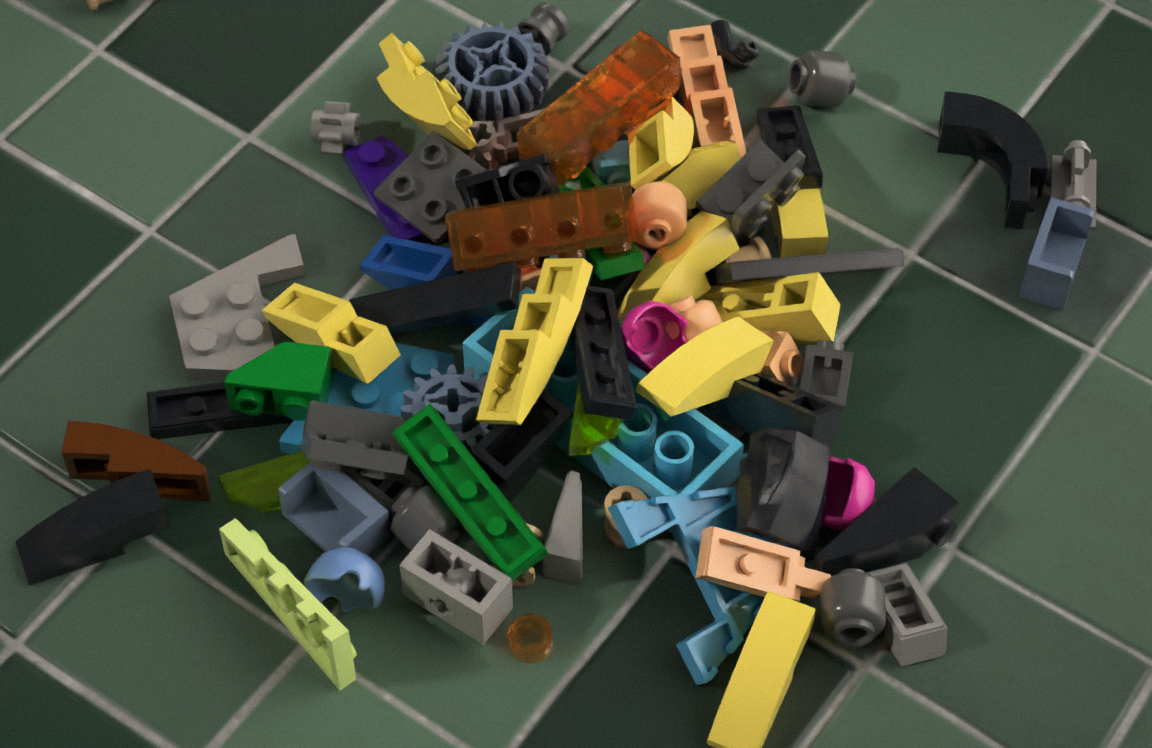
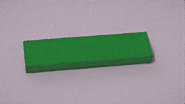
M428 404L391 432L397 443L495 568L510 577L512 582L549 554L533 531L431 404Z

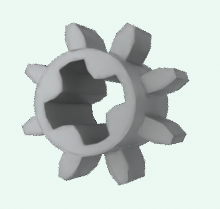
M325 101L324 110H314L311 118L310 136L312 142L322 143L321 153L342 155L344 154L343 150H346L347 146L358 145L361 133V118L359 113H349L350 103Z
M474 121L469 129L477 145L471 150L458 149L486 170L497 168L499 162L506 163V147L508 146L506 132L499 131L495 133L493 121Z

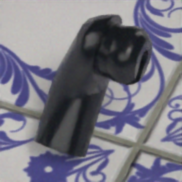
M716 20L710 24L717 56H721L723 61L740 69L748 68L755 63V59L759 55V47L754 41H751L750 44H748V39L741 40L739 44L734 42L729 23L725 20Z

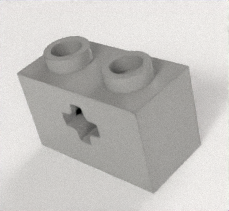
M430 529L399 565L403 596L483 645L513 609L512 579Z

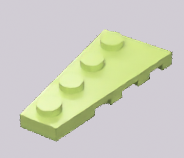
M236 518L219 528L225 555L339 691L355 681L356 674L353 659L357 657V654L350 642L349 630L293 576L283 563H280L269 552L264 540L255 530L249 532Z

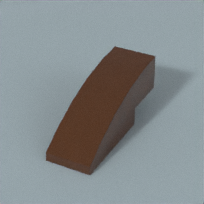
M68 420L62 456L70 479L110 480V483L151 469L161 499L211 501L212 491L206 467L186 453L158 439L132 430L100 423Z

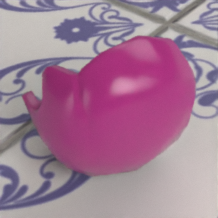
M647 301L634 307L627 313L621 328L626 358L644 372L650 373L658 364L687 343L685 329L688 322L666 303ZM672 321L676 322L679 326V335L675 339H672L666 331V326Z
M831 457V467L828 469L826 506L821 527L831 531H844L873 504L875 481L864 465L849 458L843 460Z

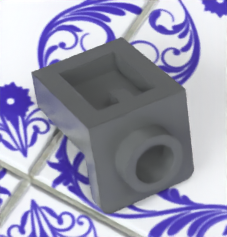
M817 340L816 346H806L799 389L842 407L841 410H844L854 352L844 351L845 345L839 342Z

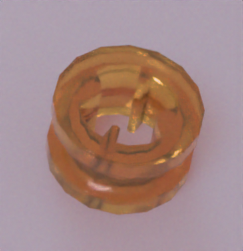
M534 613L523 614L516 617L510 623L507 631L509 649L512 655L519 661L537 663L544 660L551 653L553 648L552 628L544 617ZM534 630L539 632L540 644L531 642L527 647L522 646L521 633L530 635Z

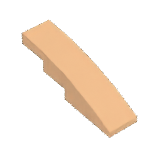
M711 25L669 30L667 39L673 64L682 68L679 89L684 109L694 118L693 140L695 147L723 141L734 142L738 144L741 159L746 154L733 90L732 87L728 88L722 58L717 56Z

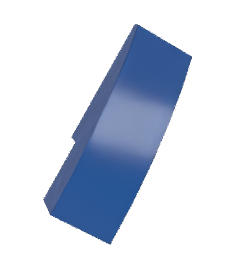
M383 235L360 265L363 273L391 290L483 269L482 267L461 263L456 250ZM495 314L460 322L481 327Z

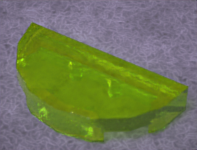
M579 381L569 444V456L593 453L594 448L605 444L610 438L614 439L618 435L623 419L585 414Z
M299 451L219 475L218 478L222 489L230 500H237L241 504L254 506L255 511L281 509L278 494L279 487L312 460L307 459L303 451Z

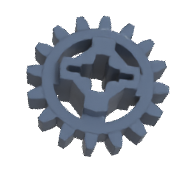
M449 365L447 374L441 375L435 368H431L430 380L426 381L416 377L414 379V391L405 390L403 394L404 406H401V416L405 422L428 404H431L470 454V450L497 425L484 424L476 420L488 375L478 380L475 379L473 367H468L464 374H457L455 365Z

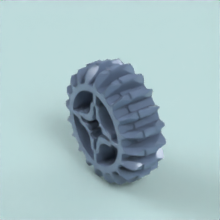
M502 21L497 27H488L483 22L482 27L476 30L467 25L464 35L453 32L450 42L442 43L440 54L436 55L434 62V77L440 82L443 79H447L461 96V100L457 104L467 112L471 119L475 117L479 121L495 120L497 122L502 121L503 118L520 115V113L532 112L534 105H541L544 93L547 92V87L549 86V61H547L542 43H535L532 33L521 35L518 25L510 30L505 29Z

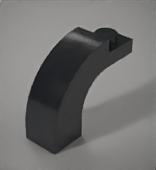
M945 91L939 118L937 153L970 156L984 161L993 167L1001 176L1005 185L1004 228L1022 230L1026 212L1034 213L1036 200L1037 197L1042 195L1048 172L1047 154L1041 139L1025 119L1008 107L985 97Z

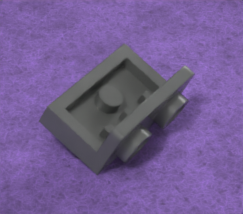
M313 400L308 405L300 448L305 457L312 460V466L328 471H341L342 465L361 468L360 474L376 479H389L390 473L404 475L408 456L391 434L405 420L399 415Z

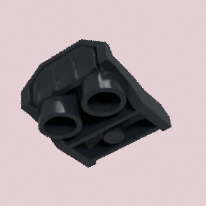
M546 152L455 180L457 190L459 189L474 236L480 267L486 268L525 257L572 240L568 217L555 172Z
M765 428L750 436L749 452L740 459L741 477L736 485L737 531L741 533L751 532L771 543L799 550L800 556L805 558V562L812 560L818 547V534L826 506L828 469L831 467L830 448L797 430Z

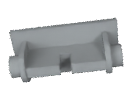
M1074 140L1066 147L1063 156L1052 155L1051 197L1093 209L1094 216L1089 230H1095L1097 159H1090L1091 150L1084 141Z

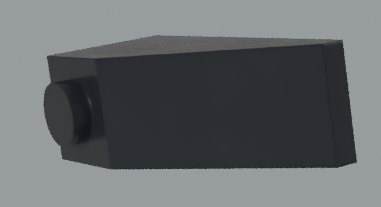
M762 372L734 381L729 396L719 400L750 436L765 428L797 430L829 447L831 457L842 407Z
M913 467L816 555L813 570L830 574L832 577L842 570L849 568L860 569L866 573L920 558L931 547L936 545L940 548L953 536L957 529V524L954 521L959 502L917 468Z

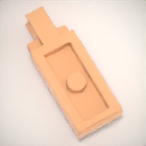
M710 526L702 530L695 577L697 579L765 597L769 590L800 602V596L817 598L820 595L824 582L831 575L804 567L805 558L800 556L799 550L718 527Z

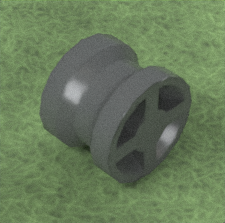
M546 2L539 3L532 10L531 18H525L518 24L521 35L532 33L535 43H542L546 56L554 49L555 41L563 40L570 31L568 19L563 12L556 6Z

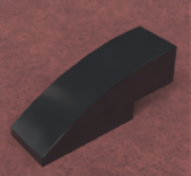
M544 388L521 425L497 424L470 450L474 459L509 503L514 500L542 465L572 421L574 413Z
M151 469L113 482L61 508L35 525L15 542L30 586L124 555L123 543L169 529L170 527Z

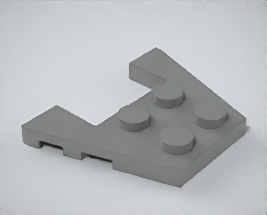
M295 234L288 235L169 296L188 379L225 380L226 375L275 347L269 321L262 312L265 306L260 286L305 276L304 264Z

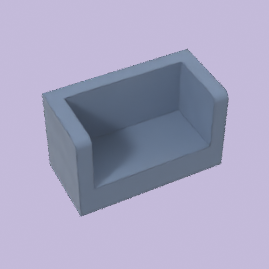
M1053 197L1050 198L1026 267L1019 294L1020 298L1059 310L1064 309L1094 216L1093 209Z
M311 461L278 489L282 514L324 552L347 547L354 548L369 556L391 537L388 510L342 470L328 471L312 466Z

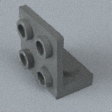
M432 131L378 186L374 193L376 198L434 243L439 244L467 216L459 189L457 190L455 180L486 171V169L438 133Z
M759 140L696 201V207L700 211L727 218L736 241L744 234L751 238L767 222L768 218L765 216L776 203L783 207L800 189L797 184L804 176L801 170L806 155L797 150L784 163Z

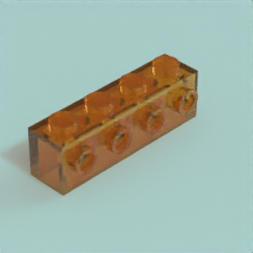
M640 30L517 132L519 159H527L546 152L559 187L570 178L578 177L592 159L601 152L610 150L617 142L618 137L631 126H637L642 123L650 110L663 99L668 100L677 92L681 85L680 57L644 30Z
M630 181L448 211L445 215L455 271L466 269V272L492 267L494 264L515 261L519 268H527L539 265V257L557 254L558 258L586 257L585 249L603 247L605 254L618 253L632 249L631 242L640 241Z

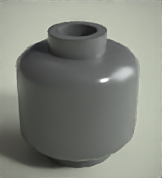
M809 50L792 63L788 83L791 93L795 94L801 104L811 107L835 108L845 101L847 94L853 92L856 84V75L843 54L839 52Z
M415 485L411 486L389 510V516L392 518L390 523L391 534L410 551H412L429 529L454 544L462 536L456 529L460 523L432 486H424L420 489Z
M855 568L842 570L827 579L820 592L822 629L844 646L858 647L871 642L886 626V603L883 584L876 577Z

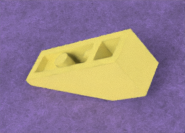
M819 272L710 286L711 289L695 300V302L700 300L713 302L723 322L738 316L759 331H788L797 347L815 345L817 340L834 341L841 306Z

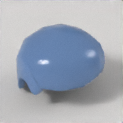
M340 547L324 552L317 558L304 578V587L320 603L328 597L338 599L341 604V611L344 613L359 606L371 610L379 607L384 598L385 577L381 568L369 556L354 548Z

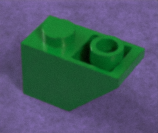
M282 342L226 375L224 382L230 410H238L248 415L263 413L286 416L298 421L306 420L310 401L328 403L334 378L331 347Z

